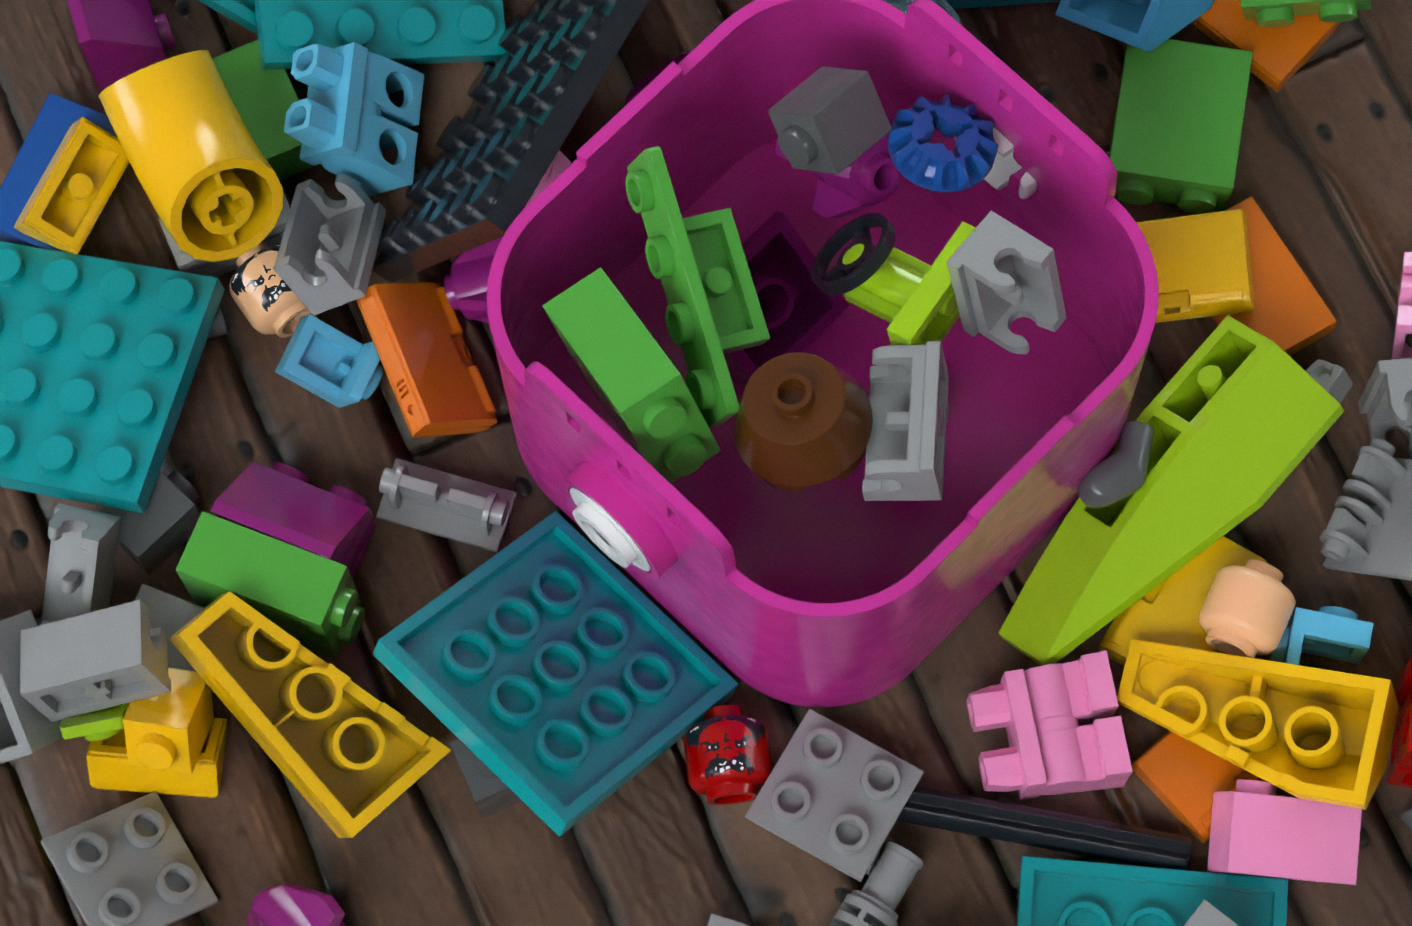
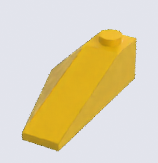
M1131 639L1117 696L1120 705L1299 799L1366 810L1386 770L1399 709L1392 682L1389 679Z

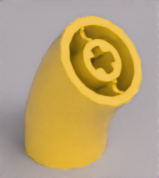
M208 50L192 51L157 62L118 80L98 95L140 184L179 249L198 260L212 262L237 258L258 246L274 229L283 209V187L275 171L263 156L242 121Z

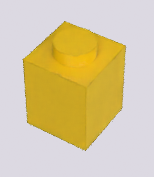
M168 667V678L171 679V692L130 702L124 715L123 725L128 765L156 771L163 770L192 775L214 721L211 688L196 671Z

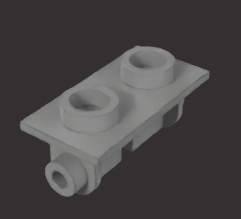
M396 458L393 468L386 467L383 471L379 492L384 494L376 518L498 553L517 492Z

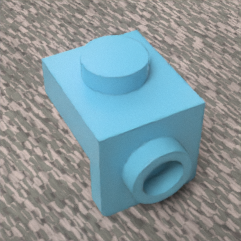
M308 314L301 317L275 372L336 407L341 408L357 403L361 398L364 400L368 399L378 386L384 368L378 364L380 358L373 341L362 344Z
M1323 606L1319 608V612L1295 607L1276 650L1269 654V661L1299 665L1300 655L1303 652L1360 664L1370 647L1374 623L1357 620V613L1342 607Z

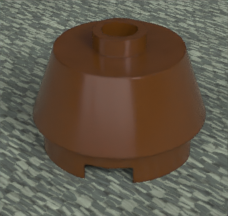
M802 352L787 353L768 360L750 377L739 403V411L735 414L733 426L734 441L744 463L765 482L783 491L804 493L802 487L819 485L836 477L841 482L858 467L866 453V446L872 431V409L868 396L862 386L847 372L813 354Z

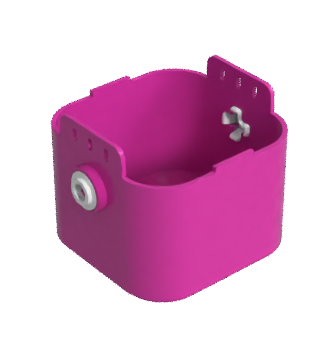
M755 0L733 13L678 65L673 61L589 139L576 152L577 159L514 219L500 241L491 263L486 296L487 314L516 443L529 474L545 495L579 526L609 558L622 567L727 669L745 684L764 695L789 704L820 708L838 707L875 697L902 681L1065 519L1080 497L1078 487L1082 483V479L1095 465L1110 457L1119 443L1121 431L1128 417L1156 322L1159 296L1158 278L1153 255L1145 236L1128 211L1114 198L1117 170L1107 154L932 0H914L908 5L907 14H904L883 0ZM822 66L863 70L869 72L891 126L899 109L912 107L920 95L931 102L939 101L948 93L952 103L962 107L975 103L977 115L982 120L993 121V137L995 143L998 144V149L991 171L981 182L971 188L958 192H936L917 186L903 176L896 191L887 200L838 219H827L812 210L818 181L815 172L794 169L790 161L775 153L779 136L768 110ZM934 128L931 144L942 142L947 150L953 152L957 137L945 138L940 130L936 131ZM660 146L682 218L731 208L741 244L776 211L784 213L816 258L827 240L846 223L867 213H880L888 219L896 230V240L893 247L932 265L962 221L977 227L992 210L1054 249L1067 317L1056 332L1037 326L1030 318L1022 317L1012 322L1009 329L1012 333L1022 335L1027 340L1030 351L1027 354H1015L1005 350L979 332L975 337L971 336L963 330L961 318L959 317L941 342L949 372L948 404L950 405L949 421L946 424L942 500L865 501L862 494V484L865 477L866 453L858 467L841 482L836 477L819 485L802 487L804 493H791L775 488L756 475L741 459L734 441L733 426L735 415L720 426L709 428L721 451L704 461L695 472L682 476L671 484L633 449L585 382L542 305L601 267L685 381L688 367L681 345H676L672 341L666 325L665 311L668 301L661 279H656L652 275L647 263L645 246L648 235L641 213H636L632 209L626 192L627 166L644 149ZM882 227L869 229L871 241L875 247L880 240ZM854 237L836 253L826 273L837 265L839 256L847 246L853 243ZM847 301L849 307L802 353L819 356L847 372L862 386L869 397L871 384L869 379L870 366H877L872 364L873 349L891 345L887 333V328L891 323ZM732 380L738 403H740L746 386Z

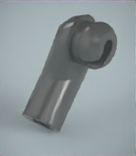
M1139 421L1125 423L1121 431L1117 453L1095 465L1082 479V483L1078 487V494L1085 505L1097 509L1109 506L1133 494L1142 487L1146 480L1154 437V429L1150 425Z

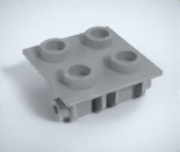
M1374 438L1369 446L1360 448L1358 461L1351 474L1357 480L1348 479L1343 485L1344 492L1350 497L1339 496L1337 498L1334 513L1326 530H1323L1319 537L1323 543L1320 552L1326 557L1322 566L1326 569L1412 581V460L1393 458L1396 449L1384 440Z
M809 708L746 813L745 818L861 882L865 874L868 875L880 855L879 850L919 783L924 771Z
M156 791L47 837L40 842L87 926H168L218 902L216 895Z

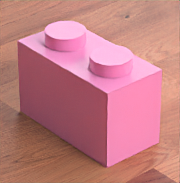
M1237 779L1236 791H1216L1213 793L1207 871L1356 885L1362 809L1294 797L1276 796L1277 787L1265 781Z

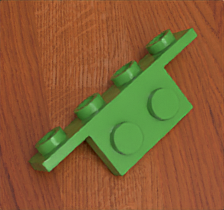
M660 146L646 148L627 166V197L632 209L636 213H641L648 235L645 246L647 263L652 275L656 279H661L668 301L665 311L667 329L672 341L676 345H681L688 367L685 383L708 427L713 428L720 426L739 411V403L724 354L762 345L770 339V335L731 208L682 218Z

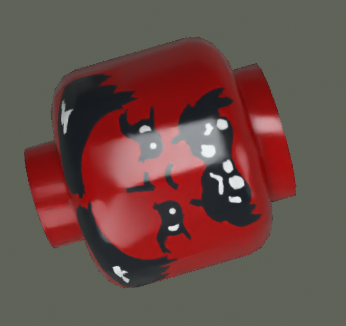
M738 705L711 707L706 713L704 720L691 726L684 735L688 783L694 791L706 795L707 803L712 805H734L755 800L759 793L758 789L763 787L772 772L768 730L761 720L750 716H743L742 707Z

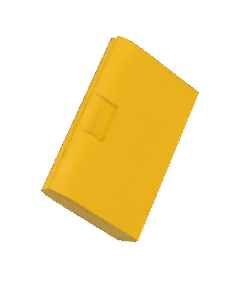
M1243 209L1136 222L1147 240L1157 271L1159 296L1155 323L1252 312L1255 310L1247 216Z
M1222 536L1117 616L1100 642L1098 650H1107L1108 657L1122 666H1125L1131 639L1217 652L1205 641L1207 633L1203 630L1198 620L1200 610L1217 572L1226 566H1245L1250 559L1267 563L1266 560Z

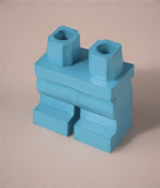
M356 42L334 49L319 44L297 49L293 53L291 74L296 80L308 85V93L306 99L293 102L286 111L284 132L301 143L300 160L313 166L322 164L323 168L336 175L344 174L353 178L368 196L412 185L418 133L408 128L419 125L424 74L381 55L368 52V48ZM403 90V104L401 107H397L390 101L389 94ZM397 147L398 157L396 163L391 165L383 158V150Z

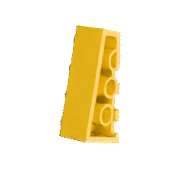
M230 591L218 596L169 638L171 643L338 838H353L451 751V749L432 736L429 737L408 722L405 716L391 706L379 701L350 680L349 676L334 665L326 663L302 646L300 641Z

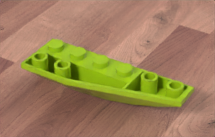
M1227 315L1136 420L1146 423L1154 429L1146 480L1142 487L1126 498L1098 509L1085 505L1080 497L1078 498L1027 579L998 632L1001 638L1039 665L1057 663L1261 508L1343 414L1344 409L1341 404L1274 341ZM1119 443L1116 445L1115 449L1113 450L1110 456L1117 453Z

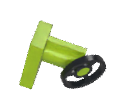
M867 213L846 223L827 240L813 262L811 279L824 294L830 296L844 294L846 301L891 323L887 328L891 345H926V341L942 342L960 317L947 261L976 227L962 221L934 263L929 265L893 247L896 240V230L884 215L880 213ZM882 227L880 240L875 247L872 244L869 229ZM854 237L853 243L847 246L839 256L837 265L826 273L836 253Z

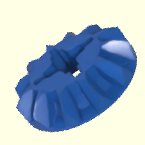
M948 93L939 101L931 102L920 95L912 107L899 109L891 126L892 130L889 131L888 151L893 164L906 179L917 186L931 191L958 192L975 186L991 171L998 149V144L995 143L993 137V121L982 120L977 115L975 103L962 107L952 103ZM934 128L936 131L940 130L945 138L957 137L953 152L947 150L942 142L931 144Z

